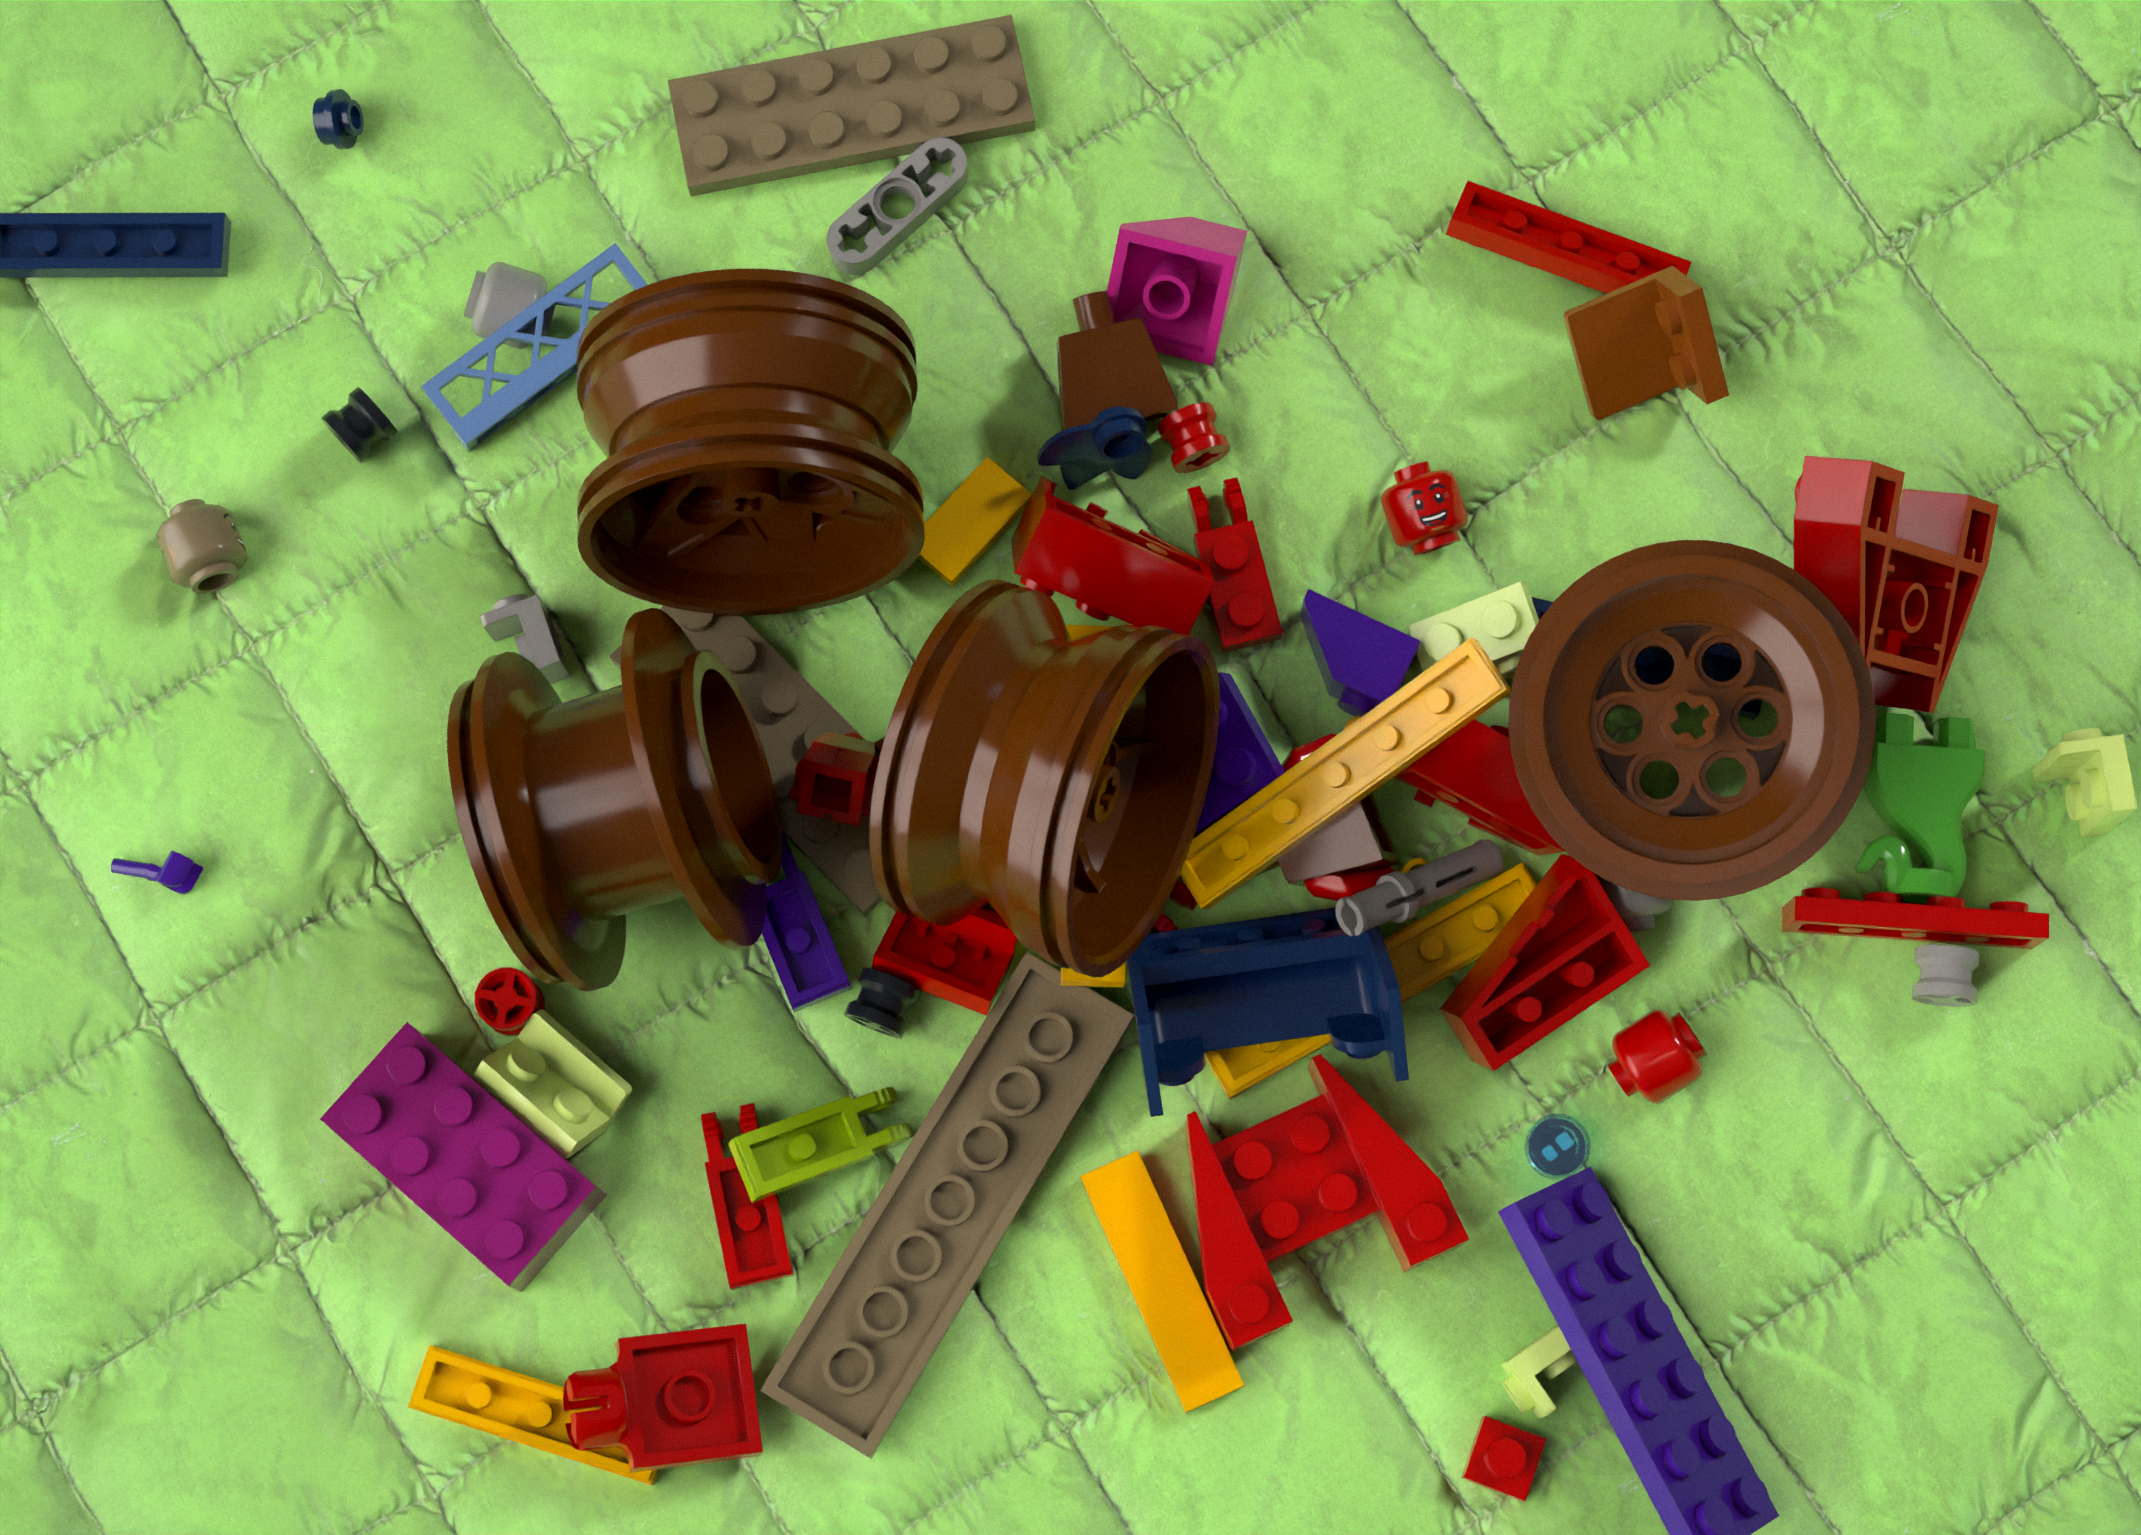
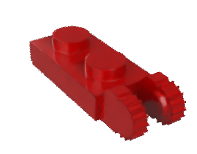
M1237 477L1223 481V499L1232 521V525L1211 529L1208 513L1209 505L1205 493H1203L1200 486L1187 489V499L1196 532L1193 542L1199 560L1210 565L1215 581L1208 599L1223 653L1280 640L1283 636L1253 520L1248 521L1246 504Z
M754 1103L740 1106L739 1123L742 1134L760 1128ZM716 1112L701 1114L709 1162H705V1168L730 1289L735 1290L795 1276L778 1194L753 1203L751 1202L734 1157L726 1158L724 1132L721 1120L717 1118Z

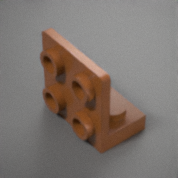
M1668 267L1569 309L1564 313L1565 325L1589 412L1595 419H1604L1678 386L1682 390L1689 389L1707 405L1729 396L1703 288L1675 267Z

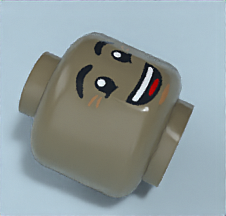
M201 499L187 500L174 506L169 512L170 517L161 524L156 533L159 548L173 582L183 587L192 588L193 592L199 594L219 591L233 584L239 577L238 571L241 570L247 560V554L230 510L220 505L205 504L204 500Z

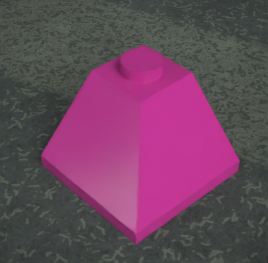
M1194 217L1121 224L1107 288L1115 323L1141 318L1156 352L1213 366L1235 289L1248 231Z

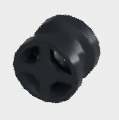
M359 387L348 395V403L339 411L330 410L321 417L334 436L360 463L371 455V447L377 441L389 440L398 432L380 408Z
M863 968L858 979L862 987L856 1000L848 1003L844 1015L850 1020L879 1033L902 1038L906 1029L903 1019L909 1006L917 1003L921 991L895 976L875 969Z

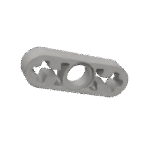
M940 137L926 141L836 219L827 233V245L833 264L840 271L851 275H859L870 271L964 188L968 179L967 158L963 148L957 142L948 138ZM936 160L940 164H945L951 160L952 175L947 177L945 174L938 172L926 182L927 194L929 196L927 198L924 197L919 186L931 176L930 162ZM902 193L911 197L915 206L907 217L892 219L882 212L881 205L883 201L892 194ZM872 215L877 226L866 234L870 230L867 216ZM879 229L886 234L882 236L879 232ZM866 234L864 238L866 250L859 253L852 248L844 253L843 238L849 235L851 238L858 240Z

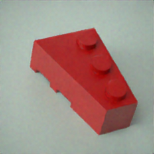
M1041 475L1011 538L1014 573L1021 576L1020 582L1027 588L1043 592L1050 597L1056 591L1077 600L1075 605L1079 610L1098 620L1108 621L1110 616H1113L1140 628L1155 625L1173 630L1175 633L1189 635L1215 583L1210 565L1143 529L1139 533H1135L1106 520L1105 517L1108 510L1093 502L1089 503L1087 509L1084 510L1054 496L1053 494L1058 484Z

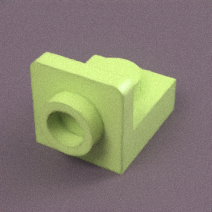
M1555 1326L1501 1364L1508 1374V1377L1501 1381L1511 1400L1523 1414L1532 1409L1538 1418H1543L1557 1409L1535 1375L1542 1371L1549 1381L1577 1362L1559 1326Z

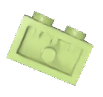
M1520 581L1408 625L1411 637L1421 641L1417 655L1423 672L1472 637L1478 640L1505 679L1514 677L1520 656L1539 619L1528 586Z
M2098 728L2081 729L2066 733L2062 736L2063 742L2047 751L2048 754L2032 769L2034 782L2070 778L2071 784H2067L2065 788L2066 809L2069 818L2072 821H2078L2081 838L2106 835L2138 809L2124 735L2102 737L2101 729Z
M542 1009L532 1014L516 1039L484 1058L472 1075L476 1082L564 1159L569 1158L604 1133L632 1092V1087L627 1081Z

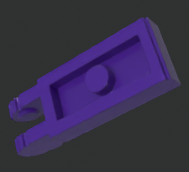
M782 832L783 852L781 866L786 879L766 886V915L762 936L789 1003L795 1013L851 990L852 986L804 871H799L786 837Z

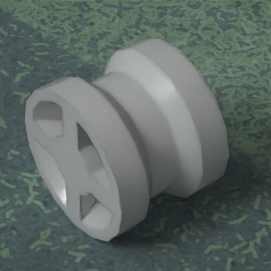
M1923 945L1915 948L1914 962L1920 967V980L1913 985L1912 999L1920 1003L1937 1006L1960 1007L1975 1005L1977 1003L1978 990L1972 984V971L1979 966L1980 953L1972 948L1954 945Z

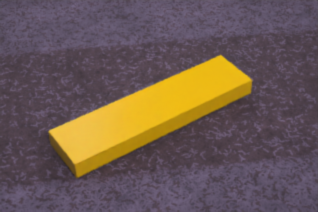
M1138 1150L1081 1175V1182L1184 1412H1190L1244 1387L1245 1385Z
M429 1345L408 1404L409 1408L649 1485L655 1484L659 1469L630 1473L629 1459L625 1451L617 1447L586 1451L574 1449L568 1438L565 1424L571 1423V1414L582 1411H564V1387Z

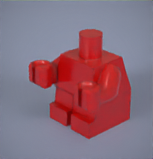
M825 732L813 740L810 748L796 765L794 783L789 792L791 800L799 801L797 813L825 819L826 814H831L832 821L859 826L862 816H870L872 794L879 757L874 755L875 742L866 741L861 735L853 732L845 735Z

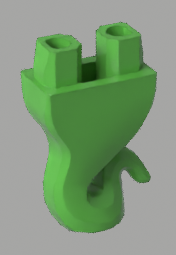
M1883 713L1876 719L1875 741L1871 763L1863 785L1864 792L1869 803L1883 821L1920 853L1926 861V868H1913L1910 852L1906 844L1899 838L1885 835L1869 843L1858 860L1855 870L1858 873H1867L1874 868L1878 860H1883V892L1902 895V903L1927 905V899L1931 897H1955L1965 880L1967 866L1966 852L1960 832V820L1966 805L1981 786L1984 777L1985 750L1976 749L1973 722L1969 718H1939L1933 723V746L1913 745V716Z

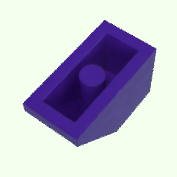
M1308 589L1303 599L1300 619L1328 694L1339 699L1337 702L1339 708L1354 717H1362L1400 689L1416 656L1420 640Z

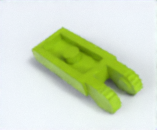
M891 1086L885 1087L852 1100L849 1095L733 1138L728 1145L751 1202L762 1200L866 1161L873 1154L892 1148L912 1138L913 1134L908 1123L893 1124L879 1132L866 1136L859 1118L871 1113L882 1112L898 1101L894 1088Z

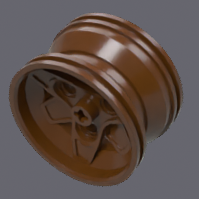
M723 269L676 276L633 290L604 307L584 328L577 347V398L584 413V422L589 434L607 457L584 480L577 498L578 549L581 558L588 568L609 585L636 598L675 609L724 615H768L822 608L868 594L902 575L920 555L925 539L922 488L911 469L891 454L908 429L918 389L915 340L905 321L891 307L878 298L848 284L807 273L774 269Z
M998 579L987 580L965 592L946 611L934 627L914 661L894 707L881 749L872 794L869 845L875 884L885 903L897 912L918 917L921 920L939 926H947L960 922L990 902L1018 941L1027 949L1038 952L1048 963L1067 969L1071 968L1075 972L1093 978L1103 977L1119 968L1140 946L1163 910L1185 863L1206 799L1215 758L1220 713L1218 671L1213 654L1207 644L1200 638L1183 633H1175L1173 630L1160 626L1149 625L1140 628L1128 624L1071 640L1057 604L1050 596L1043 592L1020 587L1017 584Z

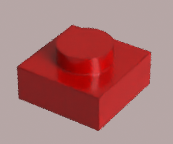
M1482 1416L1461 1478L1519 1501H1526L1546 1439L1493 1418Z

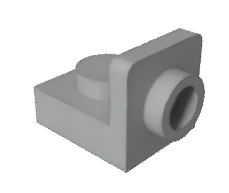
M526 594L505 597L493 605L492 611L480 615L484 629L494 641H500L523 633L515 636L520 655L531 661L550 684L571 677L550 613L537 594L528 597Z

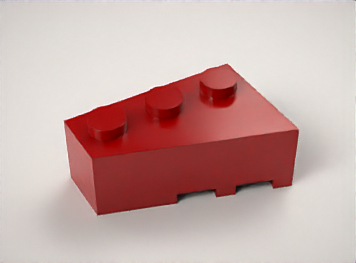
M1474 719L1393 777L1418 789L1414 797L1415 801L1431 808L1435 799L1470 817L1467 824L1531 853L1541 856L1565 852L1538 820L1524 795L1511 754L1509 729L1499 725L1488 727Z
M1561 854L1444 1002L1440 1011L1471 1061L1495 1071L1644 971L1650 964L1596 875L1572 856Z

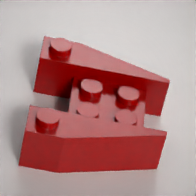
M1805 456L1802 475L1799 477L1795 487L1794 570L1814 584L1833 603L1848 623L1860 645L1868 670L1870 668L1869 674L1874 691L1875 705L1934 713L1988 566L1999 505L1969 494L1911 489L1902 490L1905 472L1874 461Z
M1321 1054L1312 1057L1307 1068L1320 1096L1213 1145H1211L1196 1111L1186 1116L1185 1129L1204 1295L1231 1353L1284 1329L1293 1322L1268 1268L1270 1263L1374 1215H1377L1403 1272H1407L1461 1247L1469 1240L1441 1179Z

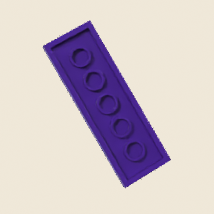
M1588 1167L1498 1211L1669 1535H1751L1777 1518L1779 1514L1769 1497L1766 1486L1755 1472L1736 1436L1733 1425L1721 1409L1705 1379L1701 1366L1694 1359L1673 1320L1669 1307L1661 1298L1641 1260L1639 1251L1632 1244L1610 1203L1607 1192L1600 1185L1592 1168Z

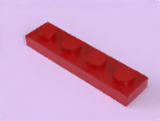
M1467 181L1446 233L1450 237L1467 242L1473 246L1481 247L1604 293L1617 290L1671 266L1687 276L1692 263L1686 259Z
M1806 888L1801 890V896H1794L1782 907V932L2033 949L2049 939V914L2028 912L2029 905L2017 901L1992 902L1989 904V909L1965 908L1966 901L1957 897H1931L1927 899V905L1902 903L1903 896L1897 893L1872 892L1864 894V900L1840 899V891L1835 889Z

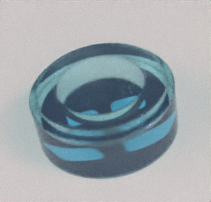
M1550 1114L1539 1119L1528 1131L1524 1143L1525 1155L1530 1166L1540 1175L1550 1179H1564L1578 1172L1587 1162L1591 1149L1590 1138L1585 1127L1577 1119L1566 1114Z

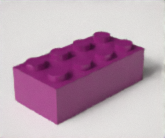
M408 1022L320 1118L321 1121L506 1285L521 1292L524 1291L607 1196L605 1192L573 1164L564 1159L476 1082L469 1073L429 1038Z

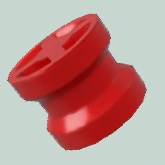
M1200 402L1185 406L1170 413L1158 423L1157 430L1161 439L1169 442L1172 447L1171 463L1175 472L1189 473L1208 467L1225 457L1230 451V445L1226 436L1218 433L1214 425L1217 414L1211 403Z
M501 967L488 972L480 980L475 991L474 1005L479 1017L496 1032L505 1036H519L532 1014L541 1009L545 1011V998L541 988L523 971L513 967ZM517 1006L524 1007L518 1008L515 1012L511 1013L510 1018H508L509 1012L514 1010Z

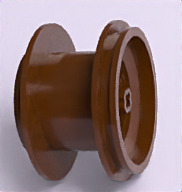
M1678 540L1636 548L1615 556L1591 569L1576 580L1553 602L1534 628L1520 656L1512 682L1508 729L1511 754L1524 795L1549 835L1570 856L1593 873L1625 889L1658 898L1700 901L1739 895L1768 885L1805 863L1829 841L1853 808L1865 783L1875 741L1876 709L1873 686L1860 645L1846 620L1833 603L1814 584L1780 561L1749 548L1709 540ZM1717 645H1726L1737 651L1741 658V669L1733 679L1719 682L1712 680L1705 674L1702 668V660L1710 648ZM1651 648H1660L1667 651L1674 660V671L1671 677L1658 685H1650L1643 682L1636 673L1638 657L1644 651ZM1749 701H1765L1776 711L1777 724L1773 732L1768 736L1761 738L1750 737L1740 728L1738 714L1742 706ZM1687 703L1692 710L1703 706L1708 711L1709 716L1702 722L1705 731L1704 735L1694 739L1689 732H1683L1678 736L1675 734L1671 726L1679 720L1675 709L1681 704ZM1616 707H1633L1642 716V731L1632 742L1617 743L1606 733V718ZM1722 758H1731L1738 761L1746 773V782L1743 789L1730 797L1715 794L1707 783L1709 767L1716 760ZM1654 761L1668 762L1678 772V787L1671 796L1665 799L1651 798L1641 787L1640 777L1642 771L1648 764Z
M649 608L634 613L625 626L621 646L622 685L562 703L549 681L531 661L515 652H504L487 658L480 666L476 678L463 682L457 688L450 704L447 724L449 775L459 827L474 875L489 911L513 953L535 977L548 984L555 985L568 982L573 987L588 992L608 987L618 976L624 958L626 914L683 897L686 898L705 929L721 945L732 950L751 946L758 941L765 922L766 884L775 881L781 870L783 848L777 798L762 742L746 701L731 673L719 657L709 650L697 652L687 635L674 619L658 608Z

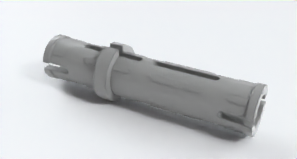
M1481 839L1471 846L1435 859L1404 874L1397 871L1385 874L1377 880L1375 886L1352 896H1345L1337 901L1335 911L1338 923L1349 936H1359L1365 931L1390 920L1400 923L1411 919L1420 907L1453 895L1490 877L1498 876L1503 869V859L1500 850L1492 841Z

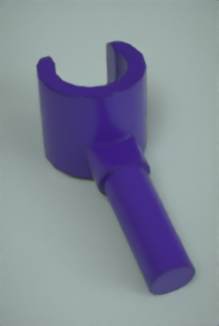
M173 850L170 851L162 868L152 863L114 858L111 863L112 873L146 878L183 895L193 889L203 871L202 866Z

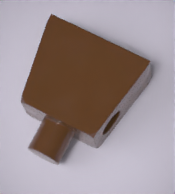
M1108 291L1089 293L1074 298L1073 304L1080 332L1060 336L1056 343L1062 431L1070 427L1089 424L1100 412L1110 407L1119 406L1136 409L1143 414L1146 422L1164 418L1178 410L1177 399L1142 319L1136 318L1115 323Z

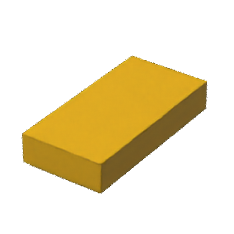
M986 457L924 523L925 539L918 559L953 587L1026 509L1032 494L989 457Z

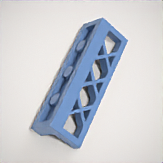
M616 243L421 386L424 393L452 427L454 435L468 452L577 372V347L580 336L587 326L588 310L601 311L610 304L590 300L593 277L613 263L633 290L648 285ZM585 284L583 299L568 297ZM556 305L582 308L579 331L568 339L542 336L544 314ZM536 320L535 335L519 333ZM508 340L533 344L531 366L520 375L493 372L496 349ZM540 345L556 347L539 360ZM488 356L486 371L470 369ZM459 376L485 380L482 403L462 418L440 392V390ZM492 381L507 383L490 396Z

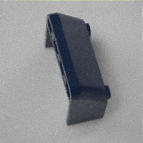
M1336 907L1148 934L1127 960L1150 1117L1163 1115L1159 1083L1165 1086L1186 1084L1205 1067V1052L1329 1034L1333 1047L1345 1052L1352 1058L1367 1059L1377 1056L1382 1051H1387L1396 1082L1409 1080L1400 987L1379 925L1359 936H1349L1339 925L1336 918Z

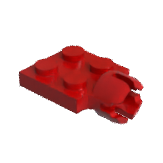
M746 1324L618 1338L615 1343L617 1357L613 1365L608 1368L576 1371L569 1375L565 1381L563 1391L564 1411H582L571 1414V1423L565 1424L572 1447L580 1451L610 1447L622 1449L629 1459L630 1473L758 1457L763 1453Z

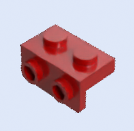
M980 908L960 922L947 926H939L921 920L918 917H912L896 911L873 956L871 969L895 976L917 987L919 990L987 1016L1013 962L1018 939L998 913L993 910Z

